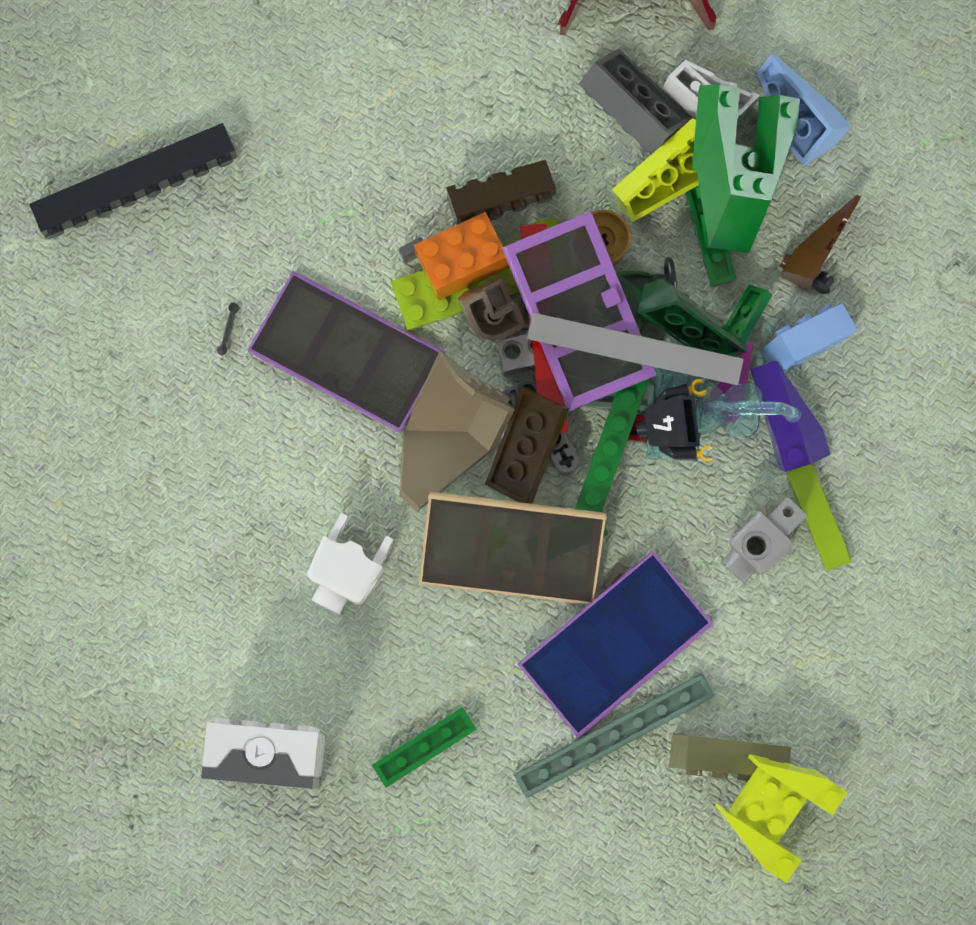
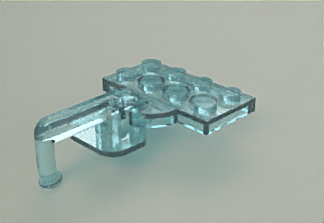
M656 367L657 376H655L653 401L666 388L684 384L691 386L692 382L696 379L704 380L705 383L695 386V390L698 392L707 390L704 396L698 397L693 393L689 394V396H694L699 441L701 435L710 434L720 426L731 437H751L758 431L760 415H782L792 423L797 422L801 418V411L797 407H792L783 402L762 401V392L755 385H733L724 394L716 385L708 383L707 378ZM649 442L647 444V459L698 462V457L695 460H674L661 453L658 446H650Z

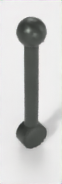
M235 302L230 303L228 306L230 314L222 343L217 348V352L220 355L227 353L226 344L235 313L239 311V306Z

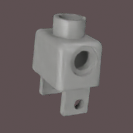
M789 497L768 517L764 515L766 507L763 506L730 540L729 545L732 550L721 562L743 584L755 572L760 575L767 573L794 546V543L787 536L808 515ZM783 509L790 511V517L783 515ZM750 538H759L763 542L764 550L762 554L752 555L749 553L746 545Z

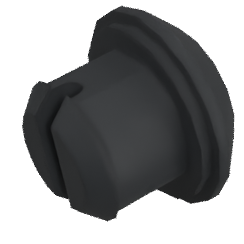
M822 271L812 282V287L821 294H829V287L834 282L832 275L829 278L826 277L828 274L826 271Z

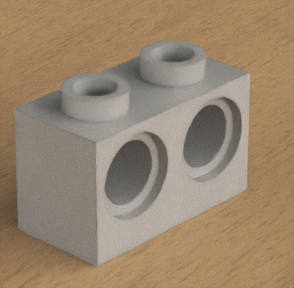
M529 330L526 331L525 335L516 337V334L513 333L497 341L496 346L504 376L535 369L533 350L530 347L532 340L527 339ZM514 347L519 350L520 355L516 359H509L505 355V351L508 348Z

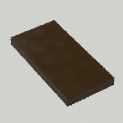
M522 387L514 406L515 410L507 424L485 485L517 502L532 504L569 408L527 387Z

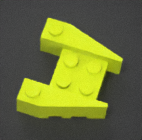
M749 754L748 758L758 766L729 810L719 803H716L715 807L765 870L787 883L802 861L792 850L779 843L807 799L833 815L848 792L815 769H806L794 764L781 763Z

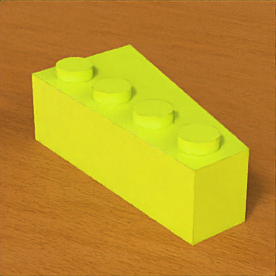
M694 118L612 189L621 212L631 222L636 221L699 185L697 171H693L692 167L696 120Z

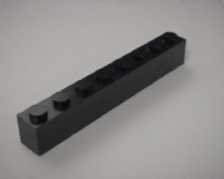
M221 123L34 201L29 205L45 238H56L64 234V230L73 226L74 228L82 227L89 223V219L97 216L98 218L106 217L113 213V209L120 206L123 208L130 207L137 203V199L144 196L150 198L160 194L163 188L180 186L185 183V179L192 176H204L213 167L218 165L219 167L228 166L233 163V159L237 158V154L224 124Z

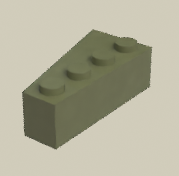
M672 735L669 768L686 769L687 775L702 776V771L712 772L711 777L728 779V774H736L737 780L748 781L758 767L748 758L749 754L781 763H790L791 747Z

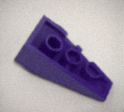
M773 361L750 368L779 470L787 472L812 464L831 455L823 428L779 364Z

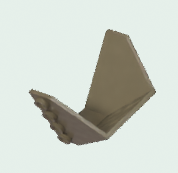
M439 351L403 429L399 495L417 512L428 504L430 492L441 493L496 448L515 410L508 403L511 399L499 389L495 390L490 385L487 386L442 351Z

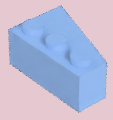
M842 303L835 307L829 304L818 310L817 316L812 318L809 314L796 322L797 326L791 328L790 325H787L776 332L777 337L766 345L760 353L766 363L776 361L783 372H785L794 365L799 366L804 363V360L816 354L819 355L848 339L858 329Z

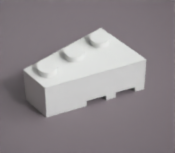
M685 60L668 76L663 90L696 119L700 85L724 84L737 87V84L715 77L714 73ZM740 89L737 123L755 106L760 96L759 94L754 92L751 94Z

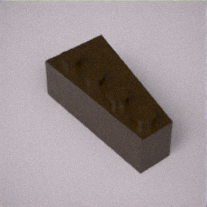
M546 160L514 168L511 170V175H507L506 172L492 174L485 182L478 181L477 179L467 181L466 185L460 189H456L455 185L446 187L447 201L456 225L486 212L489 220L492 221L502 217L504 212L513 210V212L522 211L528 207L527 204L536 201L538 204L550 201L552 196L556 194V187Z

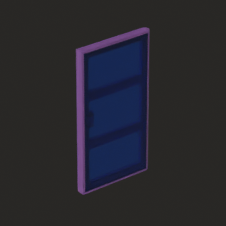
M651 551L517 663V665L569 726L574 735L580 738L707 631L713 623L654 551Z

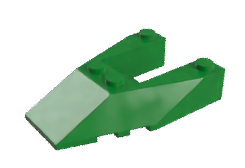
M724 84L700 85L692 167L693 171H697L699 188H696L697 198H700L702 201L704 215L700 216L705 246L710 249L750 253L772 200L798 126L800 99L783 95L759 97L755 147L735 144L740 87Z

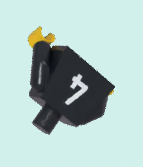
M696 379L692 382L691 386L684 384L664 389L653 401V405L645 409L646 421L637 423V434L640 437L648 436L650 446H658L661 453L674 460H695L696 457H701L706 462L712 461L714 458L707 459L703 456V450L706 448L714 449L712 446L707 445L701 449H696V447L700 446L695 401L694 396H689V394L693 393L695 396L702 397L707 393V390L701 392L695 390L697 384L705 383L704 380Z

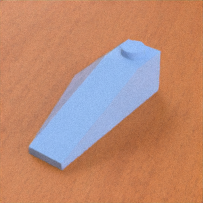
M771 54L758 70L757 75L766 96L783 95L800 99L798 126L789 149L803 166L836 146L851 128L832 104L775 54Z

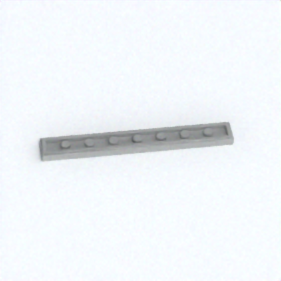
M532 313L527 339L734 385H738L744 360L738 357Z

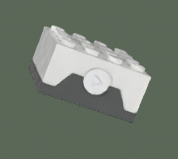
M214 718V723L207 722L202 779L320 789L325 735L319 733L320 729L312 726L297 725L296 731L293 730V726L280 723H270L269 728H266L264 723L242 720L241 726L239 721L225 718Z

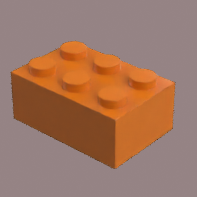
M486 212L414 245L416 257L438 300L509 268L502 249L503 245Z

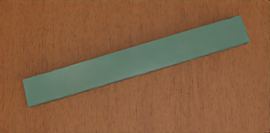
M703 673L519 771L514 774V777L527 799L715 697Z

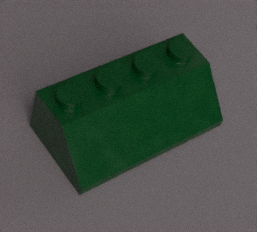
M658 279L644 284L637 312L684 346L728 356L747 352L748 347L734 330L724 324L722 320L709 313L706 308L690 299L687 294L674 287L669 281Z

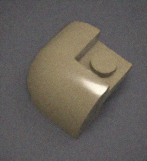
M497 277L476 289L470 288L458 299L468 325L483 339L496 341L526 327L517 302H512L501 277Z

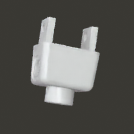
M340 513L328 538L323 536L307 572L308 578L313 583L319 585L311 601L340 615L347 600L355 605H362L366 601L384 571L382 564L394 543L392 538L385 536L373 561L364 555L363 548L353 541L342 544L337 543L349 521V517L343 513Z

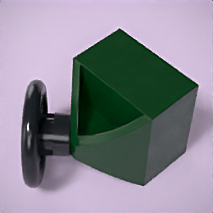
M666 257L664 260V274H650L642 271L616 272L640 333L650 322L637 312L644 284L658 279H665L677 288L675 266L671 257ZM607 283L596 296L594 307L616 323L623 320L618 306L606 308L601 295L602 292L611 289Z

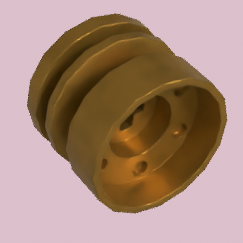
M611 210L593 211L592 214L599 232L606 239L604 243L607 245L605 247L613 266H616L623 259L629 248L631 231L627 222L618 213ZM586 227L578 228L573 237V249L577 259L589 268L600 265Z

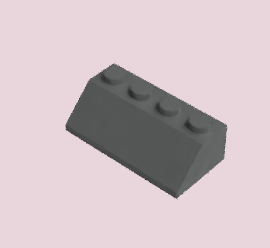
M620 48L596 61L579 82L585 93L600 104L604 112L612 116L621 125L622 129L630 134L643 150L650 154L654 153L692 119Z

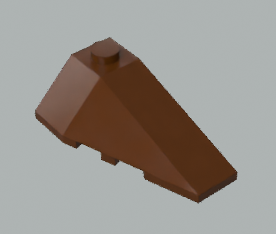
M854 196L797 246L792 255L786 253L779 265L783 269L780 277L807 291L861 196Z

